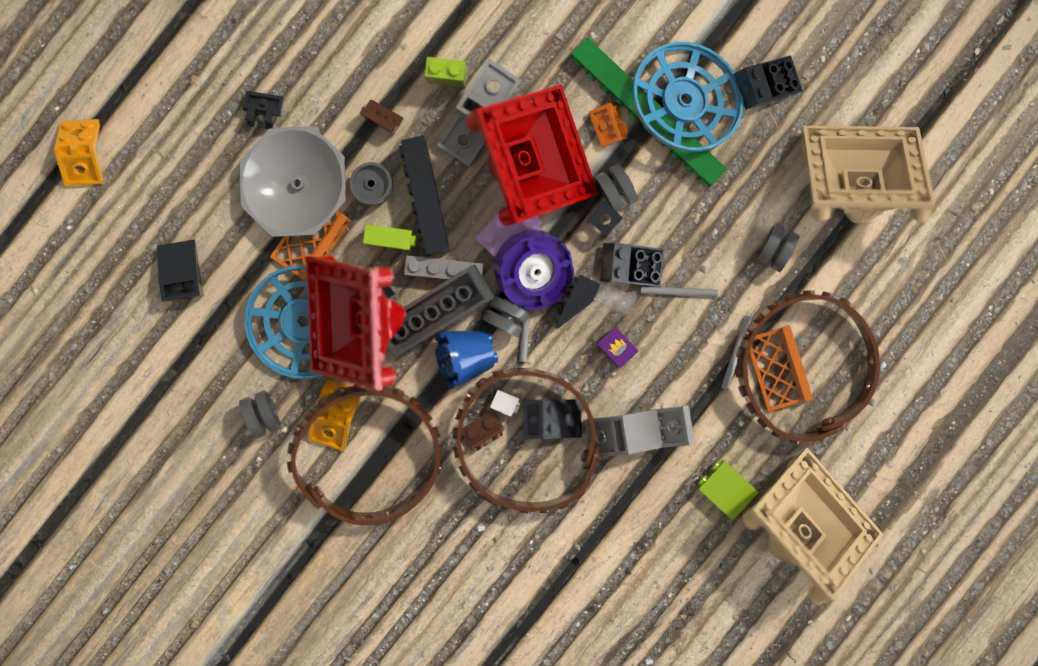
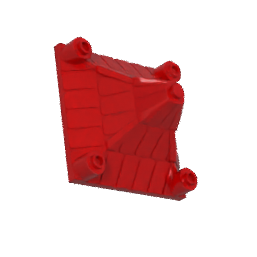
M562 84L482 107L467 114L465 121L468 129L473 132L481 130L483 134V139L489 152V172L497 183L500 184V189L505 199L506 206L498 211V219L502 225H514L598 195Z
M333 256L306 257L311 372L374 391L382 390V387L392 386L396 380V372L390 366L381 367V361L384 359L389 340L398 332L406 317L403 306L389 300L380 288L391 284L393 280L392 271L386 266L367 268L337 262Z

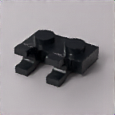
M246 91L242 106L243 111H247L245 116L246 126L254 127L256 113L266 114L264 119L265 129H273L275 116L281 117L284 96Z

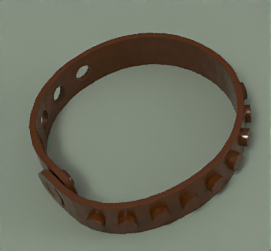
M804 290L803 294L797 295L789 293L778 301L773 300L768 303L765 309L758 312L752 318L751 324L744 330L740 347H738L736 353L737 366L735 367V374L740 385L738 386L740 395L747 402V409L751 414L754 413L758 418L757 422L764 429L768 427L773 431L771 433L773 436L780 440L785 437L792 444L800 445L801 442L817 441L844 429L843 424L859 415L868 405L879 380V350L870 327L864 318L850 306L851 303L842 297L840 300L833 298L834 294L822 291V295L815 294V290ZM826 300L843 309L860 330L867 350L868 368L866 379L858 397L842 413L823 419L822 422L816 425L817 430L804 434L787 433L779 430L766 418L753 397L747 368L750 349L764 323L782 308L800 301Z
M501 368L493 371V375L488 378H481L475 384V389L472 392L468 391L463 399L465 403L462 409H458L455 417L458 423L457 428L453 427L452 439H456L457 447H453L455 459L459 458L461 463L459 470L463 477L467 476L469 479L470 487L475 492L479 491L487 502L491 504L494 502L504 510L512 511L513 509L524 514H530L531 512L549 513L557 508H566L574 500L580 499L585 494V489L592 478L599 454V446L595 445L596 430L593 416L580 393L561 377L534 368H513L507 370ZM513 376H536L560 384L577 397L587 415L589 438L587 447L583 450L581 456L582 469H585V473L580 482L570 492L549 501H516L501 497L490 491L473 475L462 451V427L470 406L476 397L489 385Z
M353 385L338 388L332 394L322 397L317 402V405L304 414L303 421L300 425L297 424L293 431V442H289L287 454H290L291 461L287 462L288 473L293 474L296 485L316 509L323 507L335 518L349 524L379 525L400 518L424 499L432 488L437 475L441 472L440 456H443V445L439 444L437 439L441 437L437 426L433 427L430 421L433 419L427 409L424 411L419 406L421 403L412 396L410 398L404 394L403 390L396 387L393 389L386 386L382 387V390L374 391ZM381 396L401 402L418 414L432 436L433 458L426 477L419 487L405 500L382 511L354 512L335 505L324 496L325 494L319 486L312 482L306 484L296 467L298 447L313 422L331 406L353 397Z

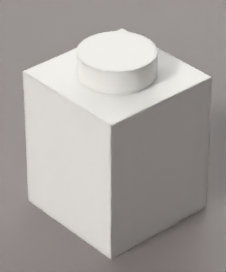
M498 389L490 408L512 416L513 413L517 414L521 403H518L519 398Z

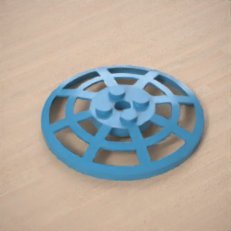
M673 42L656 48L641 62L633 80V103L642 124L660 142L674 149L686 152L707 151L725 142L735 132L740 123L744 101L734 77L735 72L730 65L711 49L691 42ZM684 50L692 52L689 63L673 62L668 64L663 53ZM699 56H705L714 62L723 71L724 75L714 79L709 72L697 65ZM657 57L661 68L653 75L650 82L647 83L639 79L645 66ZM677 68L687 69L686 77L675 79L671 70ZM695 72L702 75L709 83L702 86L693 79ZM662 74L665 75L669 82L664 90L654 86ZM727 81L730 82L733 89L735 110L724 108L723 95L719 86ZM637 87L647 91V103L651 112L648 115L644 116L640 109ZM714 90L717 98V106L708 104L707 93ZM653 94L662 97L664 107L657 111L653 104ZM681 96H686L689 99V104L684 103L681 100ZM705 112L715 114L713 121L706 127L700 117ZM669 114L675 119V129L667 125L661 117ZM722 116L733 117L726 133L717 140L710 131L714 129ZM656 120L662 128L674 134L673 142L656 132L649 122ZM691 122L699 130L696 132H682L684 123ZM704 136L710 143L702 147H686L681 145L682 137L695 138Z
M293 265L278 269L269 274L253 290L245 310V331L254 353L271 370L291 378H316L323 375L311 371H298L301 360H310V353H302L304 344L309 343V323L301 325L298 320L300 316L308 318L307 280L283 285L277 278V276L290 271L306 270V265ZM271 282L277 291L270 297L265 309L254 308L253 306L259 292L267 283ZM295 287H305L304 297L294 299L288 290ZM280 295L288 303L283 311L271 310L275 300ZM252 315L264 317V329L268 340L260 346L253 333ZM270 318L280 319L282 330L275 335L270 327ZM287 336L290 340L296 342L295 351L293 352L285 348L279 341ZM274 346L282 354L293 358L291 369L284 368L275 363L264 352Z

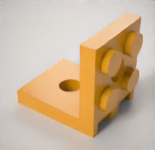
M99 119L60 122L54 152L64 186L103 184V175L95 150L100 129ZM75 166H82L84 169L79 170Z
M326 379L317 402L322 397L332 394L336 389L349 387V385ZM362 396L346 399L327 409L310 426L307 440L344 452L351 421Z

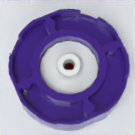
M530 229L509 237L498 250L493 267L497 287L502 294L514 304L528 310H538L558 302L565 295L563 292L568 284L572 283L574 276V267L569 249L550 233L538 229Z

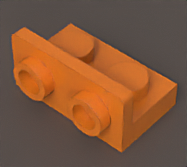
M608 103L589 111L601 148L628 139V130L620 117L621 110L616 103Z

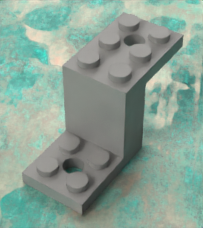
M488 59L457 105L458 114L437 146L470 167L485 142L481 130L473 132L468 129L465 121L467 114L476 109L509 100L521 83V79ZM497 81L500 84V88L497 91H491L488 87L490 82ZM462 135L469 138V142L465 146H461L458 143V139Z
M689 405L593 418L596 430L595 445L599 446L598 457L629 455L662 447L695 444ZM586 419V420H584V422H585V429H586L587 442H588V438H589V425H588V420Z

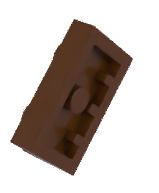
M370 100L366 108L362 107L360 111L362 117L394 135L403 121L402 116L373 100Z
M491 410L462 428V434L470 445L471 450L476 448L478 451L487 445V440L492 438L494 441L503 436L502 431L505 429L495 412Z

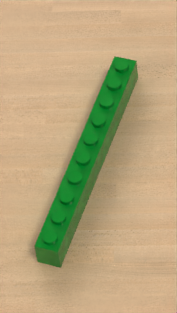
M586 37L571 53L573 58L571 61L578 68L583 67L587 71L585 74L593 82L596 80L601 84L599 88L607 95L610 93L614 97L613 101L622 108L624 106L628 110L627 114L634 121L638 119L641 122L633 103V79ZM637 87L638 102L645 116L651 113L647 103V93L642 88ZM653 99L655 110L661 109L662 107ZM669 114L661 117L667 125L675 129V119ZM656 120L649 122L656 132L673 142L674 134L662 128ZM642 124L641 127H642L648 134H650V132H649V131L645 128V126ZM682 137L681 139L682 146H703L695 138ZM655 139L659 145L670 149L669 154L676 160L680 159L684 163L683 167L689 173L694 172L698 176L697 180L703 186L708 185L711 187L727 170L708 150L701 152L681 151Z

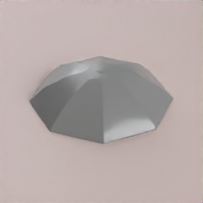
M313 126L269 129L240 161L241 207L272 237L317 234L346 201L344 155Z

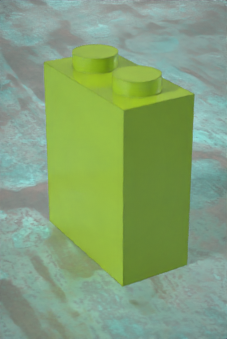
M427 57L425 69L427 83L465 88L468 70L466 61Z
M366 224L363 244L412 252V248H416L417 237L411 230Z
M724 460L721 462L717 461L711 467L712 472L708 476L704 475L698 481L699 486L697 488L730 519L734 520L759 492Z

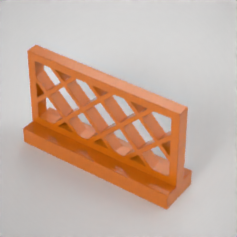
M337 211L335 214L338 216L334 222L326 223L323 226L325 230L323 238L316 239V236L312 235L313 240L303 242L302 235H300V243L290 245V236H284L270 257L282 266L288 267L289 265L286 262H290V266H293V261L303 259V265H306V257L328 256L352 220ZM313 243V253L305 255L304 245ZM300 246L302 256L292 258L291 248ZM288 249L289 259L281 260L277 255L281 250ZM300 270V272L291 271L302 280H307L306 270Z
M784 326L756 335L754 340L759 339L765 342L761 352L754 350L751 346L750 355L768 412L812 400L813 396L791 326ZM780 332L782 342L779 347L768 342L772 334ZM769 336L767 341L763 337ZM767 344L777 349L773 358L762 354ZM779 350L787 354L788 359L785 365L774 360ZM760 356L771 361L766 371L758 367L757 362ZM773 362L783 367L778 377L768 372ZM784 369L793 373L794 377L791 383L780 379ZM766 374L777 379L772 389L763 383ZM778 381L788 385L784 395L774 391ZM790 387L798 390L799 399L791 400L786 397ZM773 392L782 397L778 405L771 407L769 397Z

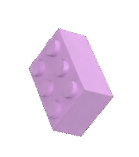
M497 214L475 239L496 257L498 250L509 237L530 229H538L543 222L538 217H534L514 225L504 226L500 223Z

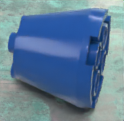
M442 331L434 336L435 341H438L437 349H434L441 376L448 380L447 386L450 389L464 385L493 368L494 364L498 362L497 353L493 351L492 347L493 338L491 333H486L485 331Z

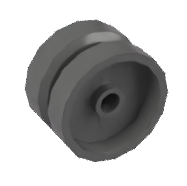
M366 162L359 165L352 172L350 189L353 196L362 204L379 206L391 197L394 190V182L389 171L382 165L375 162ZM370 181L375 182V185L373 187H370L368 185Z
M618 163L609 168L612 180L604 172L594 176L607 203L616 212L624 209V203L620 196L630 205L639 200L630 178Z
M775 223L764 238L756 261L766 264L774 256L771 261V269L780 273L790 259L800 235L790 231L783 238L785 227Z
M495 296V298L490 300L489 305L498 310L497 314L490 310H485L481 319L518 338L522 328L514 323L513 320L516 319L525 323L530 313L507 299L503 300Z
M266 390L256 393L255 401L249 396L239 401L244 421L255 439L264 436L266 428L270 432L281 429L277 410Z

